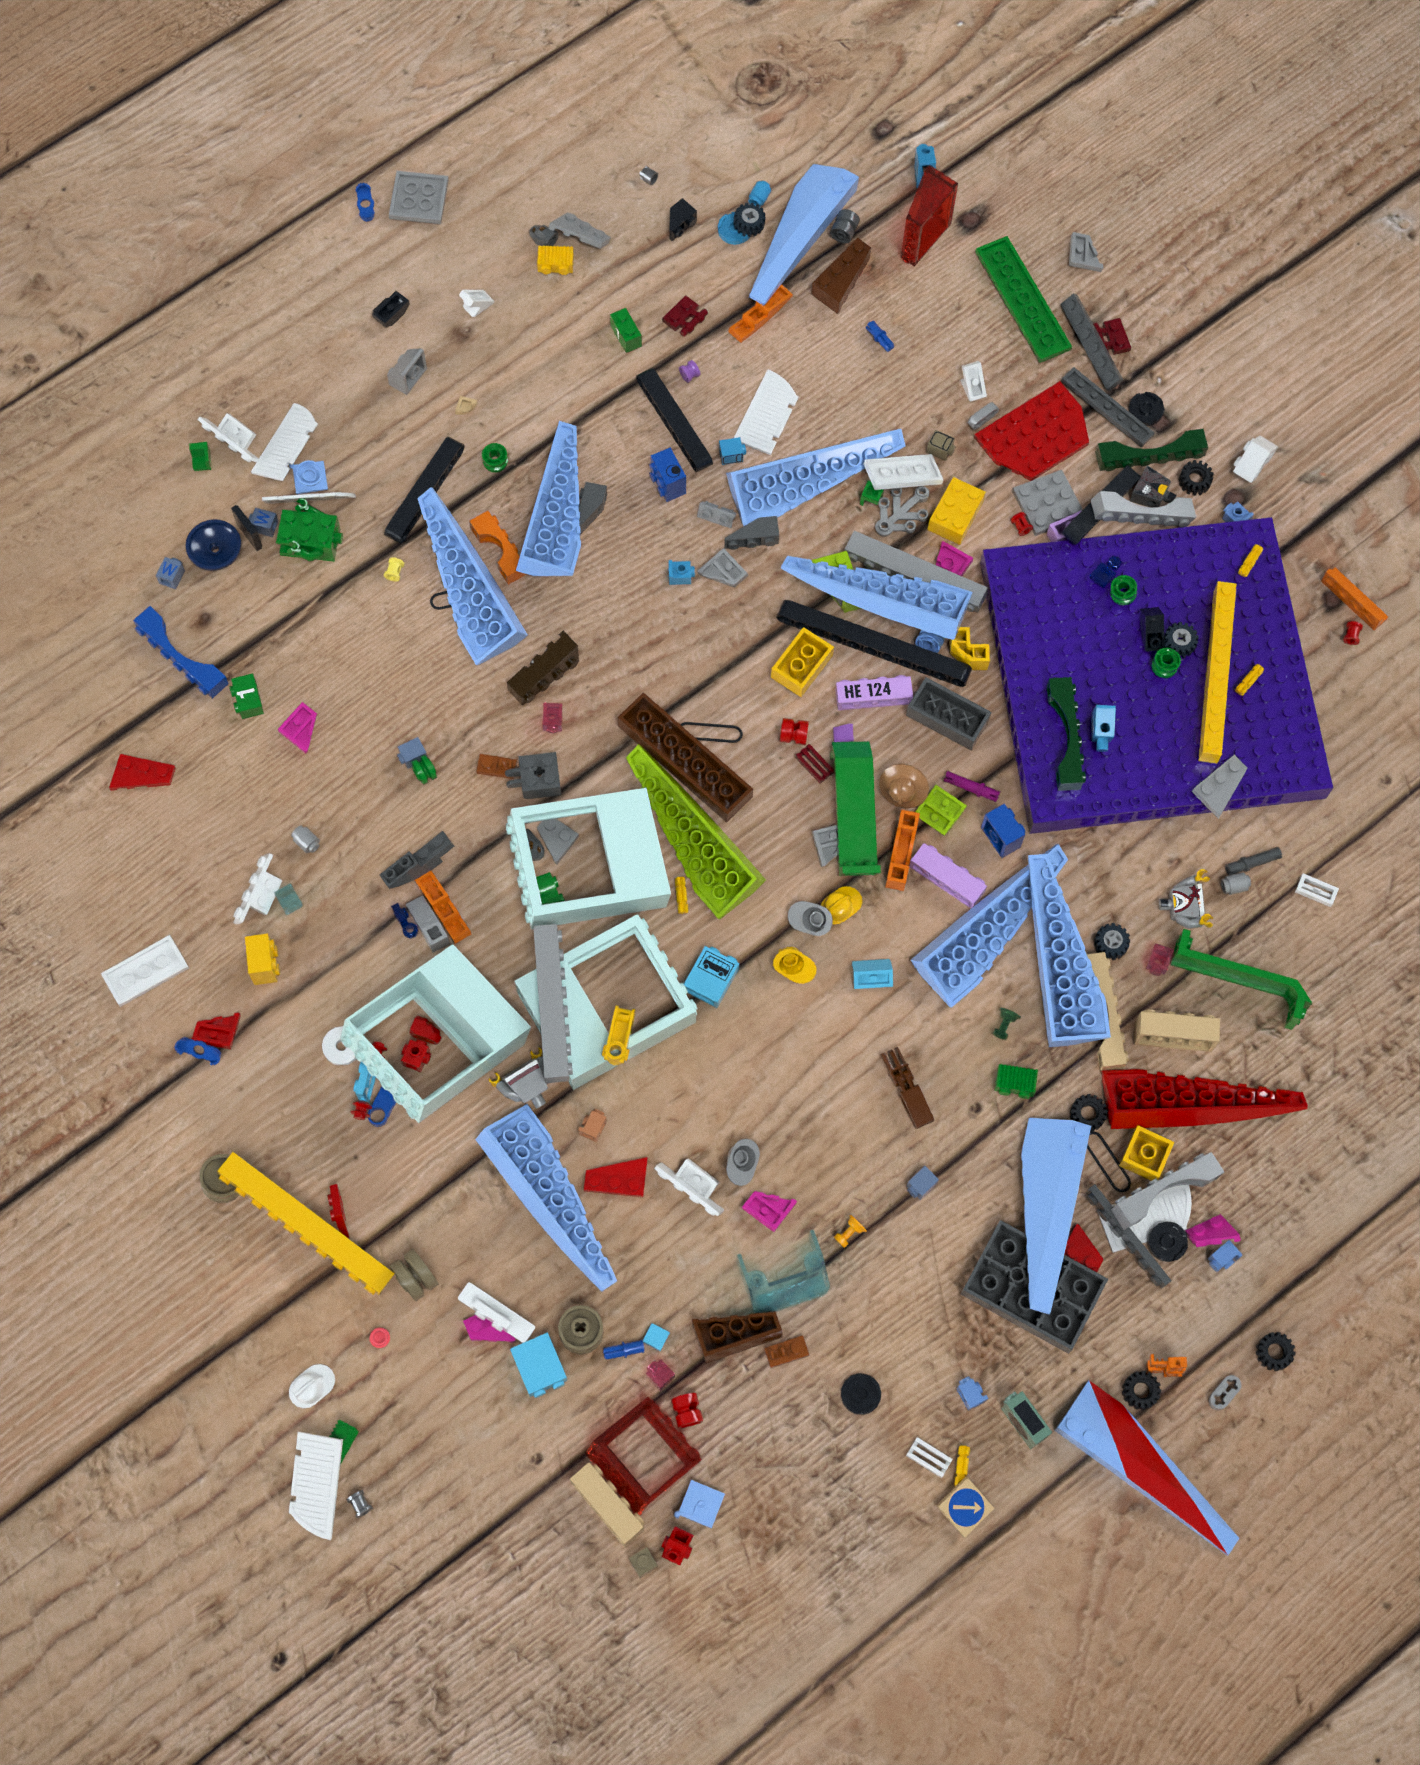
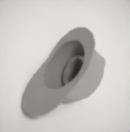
M799 901L793 904L788 911L789 923L798 931L822 936L829 932L832 927V915L827 908L821 905Z
M741 1139L728 1152L727 1176L735 1185H747L754 1176L760 1157L759 1148L754 1141Z

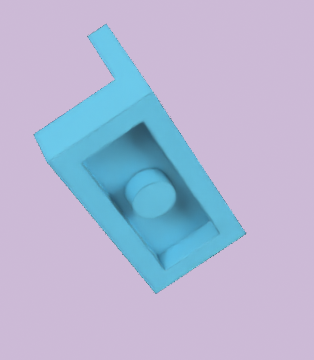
M890 959L852 961L854 989L893 987V968Z

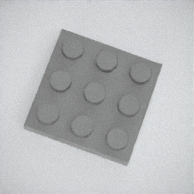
M396 171L389 219L441 224L449 182L448 176Z
M1062 470L1012 489L1022 512L1026 515V520L1033 526L1032 531L1035 536L1048 532L1050 524L1083 510Z

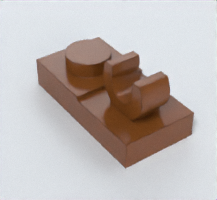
M480 754L476 772L482 775L514 779V777L505 776V771L516 768L517 759Z
M803 1336L764 1348L770 1369L809 1356Z

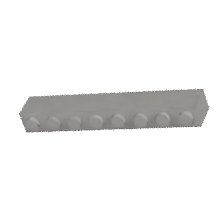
M857 531L853 532L844 549L848 552L850 561H859L869 569L875 568L886 572L888 576L900 574L903 575V578L914 580V577L922 578V581L929 583L931 580H936L973 592L966 609L969 612H979L988 594V587Z
M557 924L533 926L545 1083L569 1081V1075H573L572 1063H568V1056L571 1055V1045L566 1043V1037L570 1036L569 1024L565 1025V1017H568V1006L563 1004V999L567 998L566 986L562 987V980H565V968H561L560 961H564L563 949H559V942H563L562 930L558 931Z

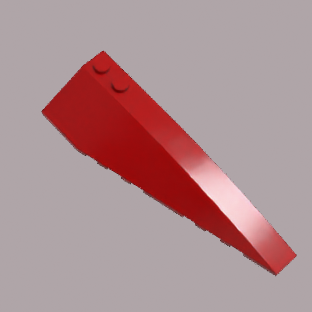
M1143 1069L1102 1070L1101 1073L1110 1129H1135L1137 1126L1143 1128H1164L1220 1124L1270 1117L1308 1109L1303 1092L1283 1089L1270 1091L1262 1086H1258V1089L1249 1088L1247 1084L1241 1083L1235 1086L1229 1085L1227 1081L1195 1077L1193 1080L1188 1079L1185 1075L1178 1074L1177 1077L1165 1076L1164 1072L1151 1074Z

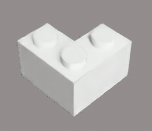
M1262 436L1252 438L1243 448L1245 451L1243 456H1239L1235 461L1234 466L1236 467L1233 472L1252 483L1256 480L1264 465L1270 461L1278 446Z

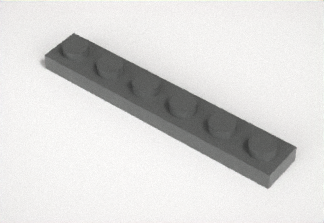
M1073 293L1060 305L1106 390L1110 391L1121 383L1123 378L1078 295Z
M1075 367L1062 377L1061 382L1140 447H1143L1154 436L1155 433Z
M1095 1184L1086 1191L1087 1200L1091 1205H1096L1100 1210L1101 1218L1111 1224L1113 1233L1118 1238L1121 1237L1128 1252L1134 1253L1138 1258L1137 1262L1143 1270H1147L1151 1275L1150 1279L1156 1286H1160L1161 1289L1164 1288L1172 1280L1130 1228L1123 1230L1111 1211L1113 1206Z

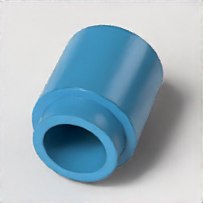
M757 181L749 194V204L754 203L755 206L758 204L759 208L763 206L771 193L770 185L766 181Z

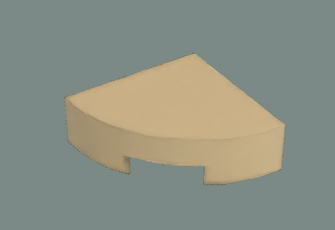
M460 396L455 414L464 415L470 413L477 406V400Z

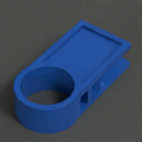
M383 1087L378 1092L372 1104V1109L368 1111L370 1115L368 1120L375 1127H381L386 1124L396 1104L393 1095ZM376 1110H382L385 1113L383 1121L373 1122L371 1114Z

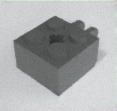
M556 752L518 756L520 768L505 771V776L507 777L521 776V779L509 780L506 785L508 788L522 787L524 799L561 795Z

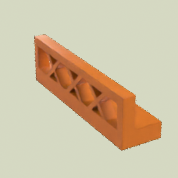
M1336 567L1333 570L1328 569L1321 582L1374 631L1388 619V616Z

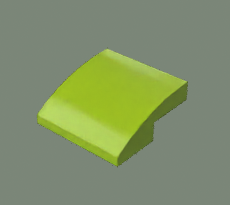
M935 785L923 804L915 812L920 813L919 819L945 836L967 808V805Z

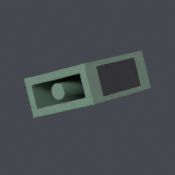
M1023 1391L1019 1394L1013 1392L1005 1398L1001 1410L1030 1450L1052 1433Z

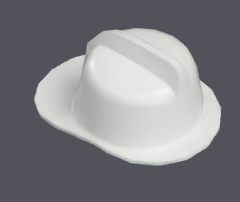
M322 1364L313 1365L306 1369L290 1385L289 1397L292 1403L300 1408H310L333 1389L335 1383L333 1371L328 1366Z

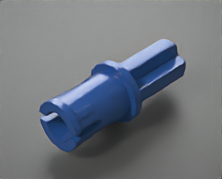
M875 321L867 324L866 329L873 335L874 340L879 342L887 352L891 351L894 348V343L888 338L886 331L882 330Z
M642 1340L629 1343L622 1342L620 1345L603 1348L605 1359L622 1356L627 1358L628 1355L644 1353Z

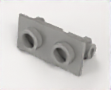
M702 501L699 504L697 517L732 528L736 512L724 507L719 509L718 505Z

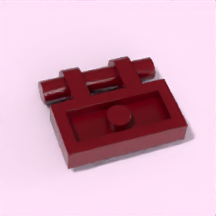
M685 295L662 318V322L675 332L681 327L680 334L685 337L688 333L690 334L694 331V327L698 323H702L705 320L708 311L703 308L700 312H697L699 305ZM690 317L693 318L690 322H686Z
M1120 318L1104 321L1103 328H1100L1098 323L1093 324L1106 349H1111L1113 355L1131 351V345ZM1104 336H1107L1108 342L1104 340Z

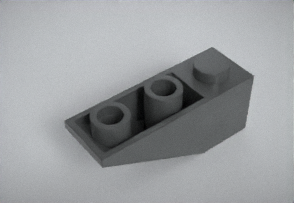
M586 482L585 487L581 488L579 499H581L579 504L580 535L604 510L607 499L606 485Z
M777 516L757 518L725 537L724 549L735 550L739 547L755 548L761 545L774 546L779 544Z

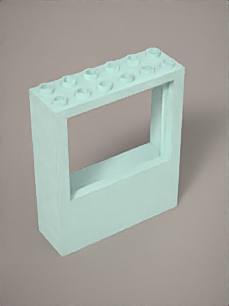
M646 788L511 809L510 816H507L506 831L508 835L511 834L510 850L515 853V858L513 859L514 868L519 872L517 882L519 888L522 887L523 890L521 901L523 906L526 905L525 920L526 923H530L531 929H534L533 926L562 925L665 908L667 906L671 891ZM596 812L614 893L542 905L524 823Z
M638 914L564 954V961H560L561 968H565V980H562V987L566 986L567 998L563 999V1004L568 1006V1017H565V1025L569 1024L570 1036L566 1037V1043L571 1045V1055L568 1056V1063H572L573 1075H569L568 1082L573 1090L618 1066L610 1064L602 1056L603 1047L607 1045L609 1033L571 970L574 966L635 934L679 1009L630 1035L628 1060L696 1023V1010L698 1008L695 1002L687 997L688 991L685 985L678 982L676 970L673 966L669 967L665 952L659 950L657 947L659 943L654 934H649L647 922L644 918L640 919ZM537 969L515 980L517 994L541 1034ZM613 1050L610 1054L613 1056H618L621 1054V1052L619 1050Z
M452 944L346 1018L340 1038L343 1045L353 1051L356 1059L364 1063L368 1072L372 1076H376L381 1086L393 1095L396 1103L406 1109L409 1117L420 1123L524 1046L531 1026ZM411 1000H414L472 1062L470 1066L423 1100L363 1036V1034Z

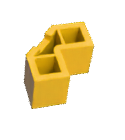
M960 627L955 639H949L950 654L958 661L971 666L972 670H988L990 663L989 644H970V627Z

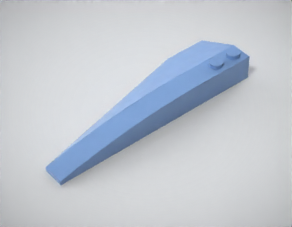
M813 164L792 192L749 295L751 299L762 305L767 303L837 216L839 211L857 191L859 181L857 175L843 168Z
M430 487L418 497L419 505L428 526V535L432 539L433 552L436 553L438 559L436 562L444 588H446L449 596L447 598L452 606L454 621L458 626V635L474 663L480 665L514 647L527 637L528 634L481 557L438 494Z
M528 1104L484 1128L475 1140L547 1234L601 1292L616 1283L615 1274L608 1259L602 1254L600 1242L596 1241L592 1232L594 1229L591 1222L588 1223L585 1217L586 1211L575 1187L568 1180L567 1176L569 1174L566 1168L562 1167L558 1150H555L552 1145V1137Z
M1029 1118L1021 1151L1024 1183L1023 1196L1025 1201V1236L1027 1237L1026 1254H1028L1027 1272L1029 1273V1307L1032 1310L1046 1314L1051 1312L1091 1130L1090 1125L1073 1120Z

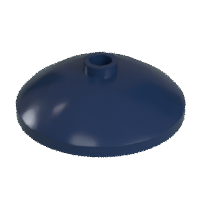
M217 519L207 520L196 525L188 534L185 545L186 552L191 562L197 567L209 571L221 570L231 565L239 556L241 538L236 528L230 523Z

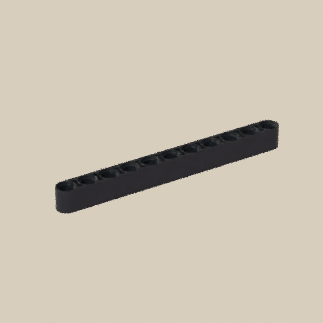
M783 600L776 616L784 624L798 629L804 627L817 636L959 687L966 686L972 671L971 666L966 663L790 600Z

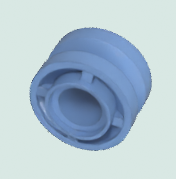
M921 630L915 644L918 647L938 653L945 638Z

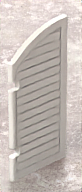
M769 369L767 370L734 438L740 437L742 444L771 455L777 443L772 440L773 437H780L792 412V409L788 408V406H795L799 398L790 384L780 375Z
M296 403L292 405L253 467L252 474L279 481L284 480L290 470L288 465L294 464L310 438L307 434L309 432L313 433L318 425L312 414L305 407Z
M332 492L262 497V501L267 504L296 502L299 498H304L306 501L356 498V494Z
M1189 1185L1170 1187L1155 1196L1149 1206L1147 1216L1139 1223L1130 1227L1141 1243L1148 1241V1234L1158 1223L1174 1222L1184 1230H1187L1186 1226L1191 1213ZM1097 1209L1112 1253L1126 1249L1124 1245L1126 1243L1121 1237L1118 1238L1113 1233V1227L1108 1221L1105 1222L1101 1218L1100 1210Z
M298 1432L296 1449L302 1451L301 1455H295L291 1495L296 1496V1501H290L289 1514L309 1532L321 1538L331 1540L343 1439Z

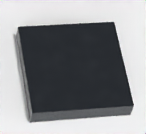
M238 505L233 506L231 510L237 526L255 550L259 551L262 549V544L256 528Z

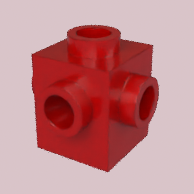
M410 1039L408 1045H404L401 1053L403 1055L401 1059L402 1065L420 1073L424 1065L428 1064L431 1058L429 1046H427L426 1042L416 1039V1041Z
M675 1526L670 1537L666 1535L661 1547L664 1548L661 1557L680 1566L683 1559L688 1560L693 1548L690 1547L694 1535Z

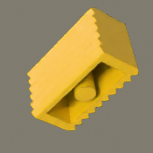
M538 246V272L543 274H550L552 272L561 275L573 273L574 249L572 246Z

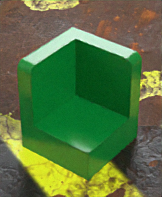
M208 442L189 443L193 471L211 470V453Z
M867 481L861 495L860 505L864 506L865 501L878 505L883 497L884 489L874 490L871 481Z

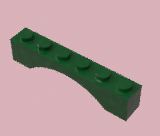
M1203 428L1185 431L1174 442L1158 448H1133L1117 441L1098 443L1095 453L1099 470L1113 471L1118 468H1125L1127 465L1130 467L1148 466L1153 463L1164 464L1168 461H1183L1189 458L1199 459L1206 455L1208 444Z
M1072 677L1049 678L1046 686L1048 703L1060 716L1067 734L1066 755L1056 771L1058 791L1081 790L1083 783L1086 782L1085 771L1082 772L1081 766L1084 764V756L1080 754L1082 738L1078 736L1080 721L1076 719V713L1078 712V703L1074 701L1076 685L1072 684Z

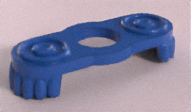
M363 182L358 184L355 189L358 197L357 207L360 211L359 216L361 219L369 222L373 220L375 214L373 209L374 201L371 196L370 185ZM367 200L371 204L369 207L364 208L361 206V202Z
M184 1037L179 1039L174 1046L175 1051L180 1055L185 1052L195 1058L210 1061V1065H217L221 1058L219 1049L207 1045L203 1041H195ZM199 1045L203 1047L204 1053H196L194 1046Z

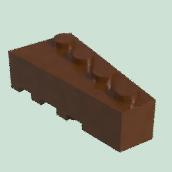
M857 238L812 283L811 295L836 314H839L858 277H860L870 260L871 247Z
M776 1312L754 1313L745 1316L732 1315L724 1318L711 1317L702 1320L692 1319L693 1329L706 1364L783 1337Z

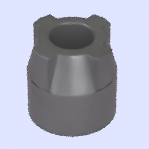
M645 166L640 171V179L646 183L653 185L657 181L659 174L651 168Z

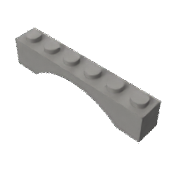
M1100 491L1091 499L1094 517L1097 520L1186 527L1196 518L1192 498L1176 497L1165 506L1153 508L1131 503L1116 492Z
M1210 1152L1207 1155L1201 1153L1193 1159L1194 1162L1189 1164L1187 1161L1180 1165L1178 1171L1173 1172L1170 1170L1162 1176L1163 1179L1159 1181L1154 1179L1146 1184L1147 1188L1142 1190L1139 1187L1131 1192L1132 1196L1128 1198L1123 1196L1116 1200V1205L1111 1211L1123 1230L1139 1223L1147 1216L1149 1206L1155 1196L1161 1191L1180 1185L1204 1187L1218 1179L1225 1172L1213 1153Z

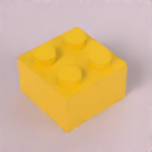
M268 933L246 936L248 974L254 985L278 982L277 975H280V967L275 958L278 957V948L275 945L274 939H271Z
M1137 1126L1119 1166L1150 1181L1158 1180L1175 1142Z

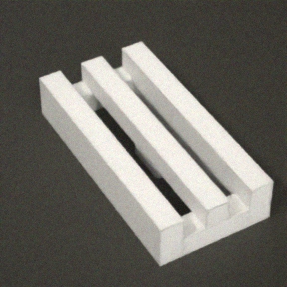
M1302 874L1295 893L1331 907L1339 888ZM1304 881H1306V882H1308V883H1310V884H1313V885H1315V886H1318V887H1320V888H1322V889H1325V890H1327V891H1330V892H1332V895L1329 894V893H1327V892L1322 891V890L1319 889V888L1312 887V886H1310V885H1308V884H1305Z
M918 1437L906 1455L940 1478L943 1477L953 1460ZM917 1444L932 1452L936 1456L940 1457L941 1459L946 1461V1463H942L941 1461L937 1460L925 1451L921 1450L917 1447ZM913 1451H916L920 1455L924 1456L928 1460L940 1466L942 1470L939 1471L935 1467L931 1466L927 1462L915 1456L914 1454H912Z

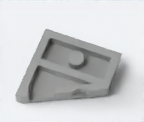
M1073 232L1070 239L1069 266L1101 272L1103 264H1100L1098 261V253L1096 248L1093 247L1090 235Z
M724 548L697 571L700 576L734 588L748 576V573Z
M557 819L544 820L537 827V831L555 864L560 862L579 838L578 833Z
M837 825L812 831L821 867L828 864L829 861L838 855Z

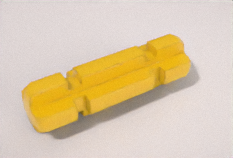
M1258 544L1253 546L1238 571L1239 575L1243 577L1248 576L1263 551L1262 546Z
M1256 664L1242 682L1239 683L1235 692L1243 696L1263 673L1264 668L1260 664Z
M684 877L675 878L679 914L688 913Z
M961 1445L958 1448L959 1457H957L955 1486L967 1476L969 1458L967 1457L970 1454V1447Z

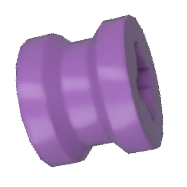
M690 360L686 366L682 365L679 367V372L687 383L692 381L693 377L701 375L697 364L693 360Z

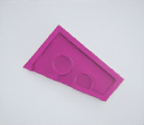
M942 541L936 566L963 576L973 562V557Z

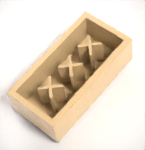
M1148 1009L1141 1011L1135 1021L1134 1045L1212 1052L1220 1041V1019L1214 1018L1212 1015L1197 1017L1192 1013L1176 1015L1175 1012L1171 1011L1156 1013L1155 1010Z
M587 1463L570 1478L571 1484L626 1548L644 1532V1521L637 1512L635 1514L631 1513L629 1510L631 1508L630 1504L623 1496L619 1498L616 1495L617 1489L611 1481L605 1482L602 1478L604 1475L601 1469L596 1464L592 1466L590 1463Z

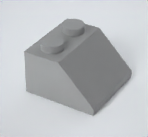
M408 349L405 354L399 357L398 363L387 374L390 386L406 395L410 392L427 370L423 349Z

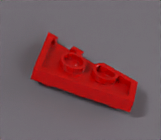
M120 754L109 789L114 791L119 788L135 789V787L169 786L171 785L176 767L175 765Z
M648 1157L586 1170L584 1192L643 1198Z

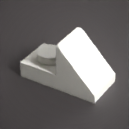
M462 290L459 294L464 300L463 308L472 317H476L495 302L484 290Z
M976 361L963 365L964 379H961V383L969 401L987 397L981 362Z

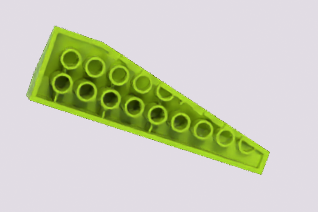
M638 744L626 759L636 778L639 779L642 785L641 788L647 789L650 806L656 812L657 819L670 845L674 847L677 853L676 856L681 861L685 869L684 872L692 883L693 890L714 915L721 919L750 897L766 879L683 787Z

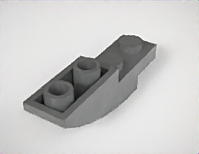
M442 831L414 854L410 851L382 872L380 877L389 889L407 884L443 862L441 857L455 846L444 831Z

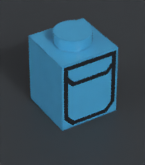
M740 437L719 441V454L722 465L743 462V455H746L745 444L741 443Z

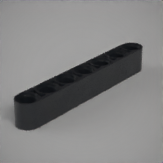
M652 367L636 375L639 386L693 470L699 472L713 465L709 452L655 369Z
M451 437L445 438L388 523L384 532L386 537L400 544L405 541L422 515L418 497L430 487L437 493L461 457L465 448L464 444Z
M1127 465L1102 491L1116 492L1123 497L1138 482L1141 476ZM1091 502L1062 532L1074 545H1077L1100 521L1094 517Z

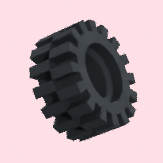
M1193 460L1192 463L1189 461L1181 470L1179 485L1180 487L1183 486V491L1187 489V494L1189 495L1190 492H1193V496H1196L1197 492L1199 495H1202L1203 492H1207L1212 484L1214 473L1211 472V467L1207 468V463L1202 465L1203 461L1199 460V463L1196 460ZM1193 473L1199 474L1203 481L1194 482L1190 479L1189 475Z
M1091 1094L1082 1095L1073 1103L1070 1110V1119L1090 1125V1132H1093L1095 1129L1098 1130L1107 1118L1106 1104L1102 1103L1103 1100L1101 1098L1097 1099L1096 1095L1093 1097ZM1086 1106L1092 1107L1096 1112V1117L1092 1120H1086L1081 1114L1082 1108Z
M1271 1332L1260 1339L1257 1344L1256 1355L1259 1357L1257 1360L1262 1362L1261 1365L1263 1367H1268L1267 1370H1283L1293 1362V1357L1296 1355V1351H1294L1295 1345L1291 1344V1338H1286V1334L1281 1335V1332ZM1271 1344H1277L1282 1348L1283 1356L1280 1359H1273L1269 1355L1268 1348Z
M1134 1372L1124 1381L1125 1383L1122 1386V1395L1125 1396V1402L1128 1401V1405L1135 1407L1134 1409L1137 1410L1151 1408L1160 1398V1382H1157V1377H1153L1150 1372ZM1137 1383H1144L1148 1386L1149 1395L1146 1398L1136 1396L1134 1387Z

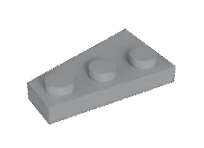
M568 212L552 221L548 228L552 231H555V228L564 231L563 235L568 237L570 235L577 236L581 242L600 249L609 244L611 239L602 230H597L588 222H584Z
M1233 755L1198 784L1192 792L1219 819L1245 774L1247 767Z

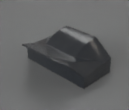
M395 291L389 298H385L372 310V316L385 327L393 326L405 314L410 305L409 300L398 291Z

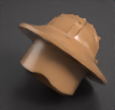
M903 763L893 764L886 768L880 776L879 786L882 795L888 802L897 807L905 809L915 808L923 804L928 797L929 785L927 778L914 766Z

